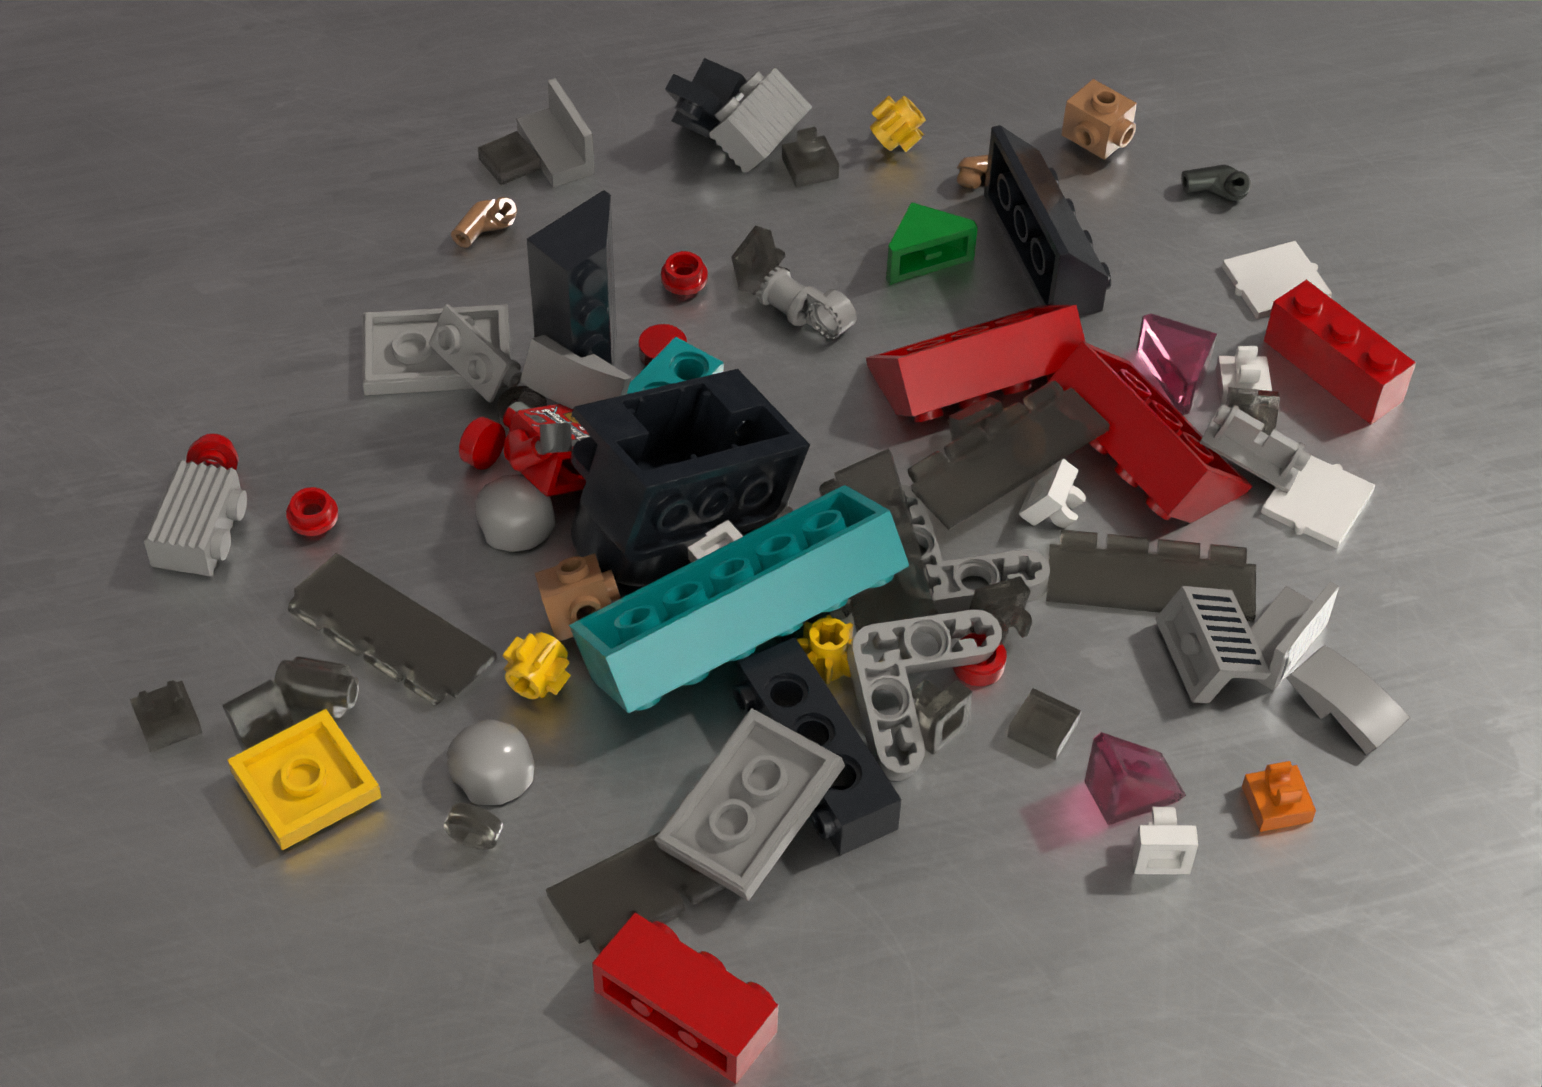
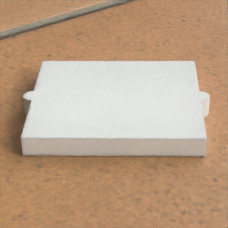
M1296 241L1225 259L1222 262L1223 270L1235 286V295L1242 296L1256 319L1270 316L1273 301L1306 279L1330 298L1332 295L1331 290L1317 272L1318 265L1309 261Z
M1311 455L1303 470L1298 472L1290 491L1286 493L1275 487L1262 507L1261 513L1294 528V533L1297 535L1304 533L1337 549L1373 493L1375 484L1342 470L1343 467L1340 464L1331 465Z

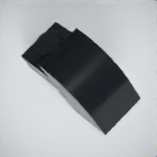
M706 58L703 59L692 82L673 74L665 88L666 92L677 102L675 106L677 111L671 121L708 139L715 140L710 138V132L720 121L714 115L732 97H735L738 101L744 97L739 88L747 81L742 74Z

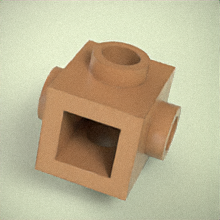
M1092 79L1066 101L1061 135L1105 160L1119 147H1126L1132 140L1136 131L1134 118L1137 103Z
M595 553L585 557H570L561 561L557 566L535 573L555 638L559 641L574 637L569 627L570 624L621 599L612 570L601 573Z

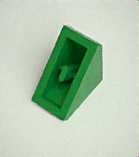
M911 202L888 245L886 280L889 285L974 260L978 231L977 224L974 220Z

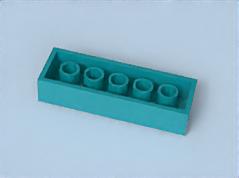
M843 485L570 624L569 627L591 679L627 713H630L634 710H645L656 705L663 695L682 685H692L702 681L708 676L710 670L729 660L736 661L748 657L756 650V646L775 636H785L797 631L804 621L821 612H831L843 607L848 602V598L867 588H876L887 584L893 579L894 574L909 567V563L890 510L850 487Z

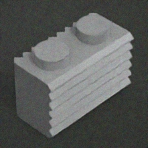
M776 67L764 77L757 71L739 88L744 97L740 101L732 97L714 115L720 122L710 132V138L715 139L716 144L722 146L723 152H727L729 158L735 160V165L741 166L742 172H749L763 161L813 107Z
M180 460L177 463L144 538V545L151 567L213 576L217 560L224 561L228 556L231 545L230 529L233 528V521H241L246 511L247 493L245 490H241L236 470L233 468L227 470L222 466L216 468L212 464L208 467L203 463L197 465L192 461L186 463Z

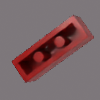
M1307 279L1273 301L1264 342L1370 425L1404 402L1416 365L1414 360Z
M636 912L592 962L595 992L734 1084L740 1081L777 1033L779 1004L775 1002L772 995L764 987L755 982H743L729 973L724 964L711 953L706 951L698 953L681 942L676 933L666 924L659 921L651 923Z

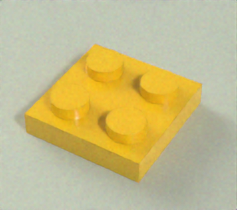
M327 709L227 759L230 772L282 851L382 798L379 784Z

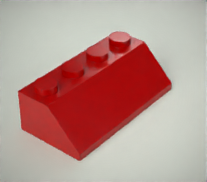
M1044 305L866 357V362L895 414L913 416L915 422H923L943 416L942 407L958 403L960 409L969 408L987 402V393L1002 389L1004 395L1022 392L1032 388L1030 380L1045 375L1047 381H1049L1082 341H1086L1077 305Z
M1082 341L1045 385L1057 399L1053 404L1056 410L1073 423L1079 422L1087 430L1084 439L1101 454L1107 455L1109 453L1118 463L1114 468L1116 473L1131 486L1136 488L1140 486L1149 495L1145 501L1146 504L1164 520L1169 521L1173 517L1193 523L1245 495L1253 487L1223 456L1200 444L1203 435L1130 361Z

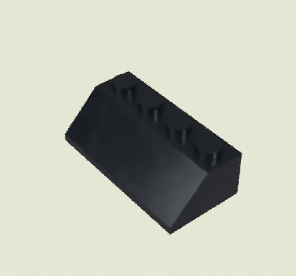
M993 126L991 128L984 196L1041 306L1077 305L1079 316L1103 311L1106 290L1111 288L1109 268L1105 262L1099 261L1093 250L1090 233L1087 230H1082L1077 221L1073 202L1070 198L1065 199L1059 188L1056 171L1054 168L1047 166L1038 149L1003 126Z
M603 190L527 238L534 337L546 335L581 358L595 354L614 366L617 326L611 195Z

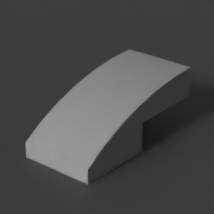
M546 335L531 339L520 379L522 384L571 409L574 406L626 395L631 381L630 376L595 354L581 358Z
M1326 645L1319 648L1286 677L1320 719L1332 713L1366 755L1377 749L1410 719V716L1370 676Z

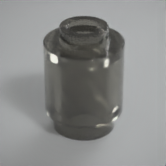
M300 656L294 658L293 661H281L276 670L273 683L275 701L285 703L287 709L312 714L327 709L329 714L335 718L342 717L346 709L354 707L359 693V680L353 676L350 665Z

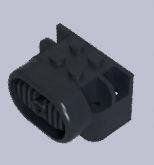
M739 369L574 406L572 416L586 430L590 437L578 440L571 452L573 466L586 480L571 527L573 545L580 557L595 553L601 573L612 570L615 582L629 586L645 587L690 564L687 548L706 537L705 533L723 522L729 520L742 534L743 532L760 528L776 519L789 501L810 444Z

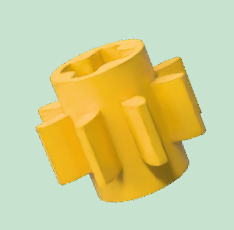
M889 95L871 112L877 120L870 125V129L879 142L889 151H893L900 145L907 152L924 135L919 127L926 120L920 110L906 96L901 97L895 102Z
M827 615L826 618L819 619L813 624L805 622L803 638L796 640L826 684H830L831 681L837 680L843 675L851 677L847 650L852 641L853 624L851 622L845 624L839 619L832 618L831 615Z
M539 632L535 635L529 633L524 640L516 636L502 655L508 661L504 667L506 671L505 679L508 685L515 692L528 699H537L539 696L544 698L548 692L557 695L571 676L565 670L570 663L567 660L568 653L566 648L559 640L546 633Z

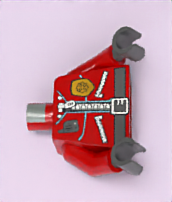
M515 402L509 406L503 416V424L509 429L504 443V456L509 461L512 469L519 471L546 497L582 490L586 480L573 466L571 452L578 440L590 437V435L572 416L573 409L562 404L530 408L523 402Z

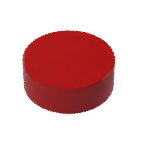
M657 324L645 329L638 341L641 362L647 366L675 337L687 342L683 331L669 324Z
M479 417L473 420L466 427L460 439L459 455L461 460L479 470L492 466L504 448L506 438L504 427L486 417Z
M971 633L959 640L974 639L977 647H980L986 636L985 634ZM1000 641L997 649L986 661L978 664L953 667V670L960 680L969 685L982 687L994 684L1004 673L1007 658L1006 649Z

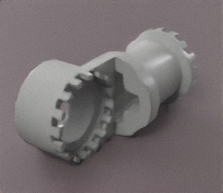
M775 267L774 271L771 270L769 272L770 277L767 275L764 277L767 283L762 282L760 286L763 288L758 289L757 293L759 295H757V299H759L760 303L768 306L773 305L785 313L788 321L793 325L802 326L807 323L816 331H819L820 335L827 334L825 336L827 339L831 338L834 340L855 324L857 319L853 304L843 293L835 289H829L823 294L813 286L804 287L793 280L790 272L785 268Z

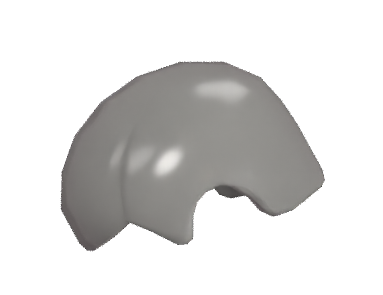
M522 474L504 475L486 484L477 495V500L475 501L477 523L481 527L488 545L495 549L509 552L532 549L547 540L555 526V514L551 497H546Z
M487 719L465 727L449 745L446 754L448 758L446 764L452 781L465 791L469 800L474 804L502 805L520 797L533 782L535 763L531 749L525 736L512 724Z

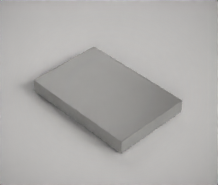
M508 304L452 307L458 314L470 316L474 320L475 326L493 342L492 346L495 349L499 348L510 358ZM443 308L363 313V389L365 396L474 389L429 345Z
M751 708L654 840L663 851L749 901L845 767L842 757Z

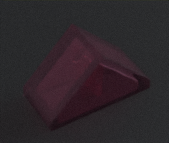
M1152 313L1142 316L1136 349L1175 408L1182 415L1190 414L1210 367L1217 333Z
M1103 732L1093 738L1084 782L1108 825L1150 812L1152 807H1165L1179 802L1186 796L1161 752Z

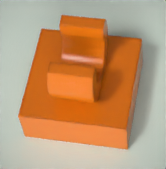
M1290 761L1269 764L1266 766L1265 771L1245 774L1242 789L1260 832L1311 823L1313 821L1316 809L1298 765L1292 766Z

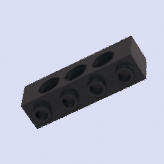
M793 637L738 660L737 684L733 686L732 690L737 706L745 716L753 708L842 757L845 767L831 787L843 786L847 789L836 790L830 787L813 810L810 818L817 834L823 840L829 838L841 856L898 830L902 799L796 638ZM781 705H790L792 707H782Z

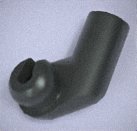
M1225 164L1185 170L1181 174L1182 187L1185 193L1209 190L1229 201H1237L1243 199L1251 187V180L1246 173Z

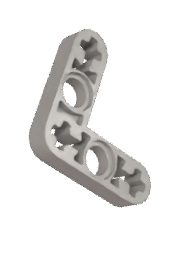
M896 485L883 492L879 504L890 510L902 546L907 543H917L922 545L927 551L923 556L919 557L906 556L909 567L894 574L901 602L911 614L925 617L1026 603L1037 600L1045 594L1050 576V564L1040 553L1032 550H1015L943 561L928 508L921 492L907 485ZM896 507H903L905 513H909L908 525L902 526V517L899 509ZM1020 571H1025L1026 574H1027V576H1028L1029 578H1034V579H1032V580H1025L1024 575H1023V574H1020V573H1018V572H1020ZM925 574L924 582L926 589L933 594L924 595L922 589L917 588L919 575ZM999 574H1002V579H1001V580H1002V582H1005V585H1000V584H999V580H1000ZM968 576H980L988 581L989 586L980 591L971 590L965 587L961 581Z
M966 610L870 624L862 627L853 637L847 650V660L869 751L888 780L902 781L908 779L922 764L925 756L924 742L907 674L978 664L986 661L997 649L1002 639L1000 624L992 614L983 610ZM971 626L974 627L976 634H985L986 636L980 647H977L974 639L969 638L958 640L952 648L953 652L950 651L951 639L963 637ZM917 632L931 634L938 643L937 654L933 656L918 654L912 647L911 636ZM896 636L899 637V649L884 652L878 662H874L871 654L862 653L868 641L873 642L875 649L881 650L892 648L897 640ZM878 690L892 692L899 701V711L893 715L879 713L872 704V694ZM900 724H903L904 727H900L895 734L897 747L900 751H909L910 754L903 762V765H899L896 757H887L886 755L893 745L891 728L897 727Z

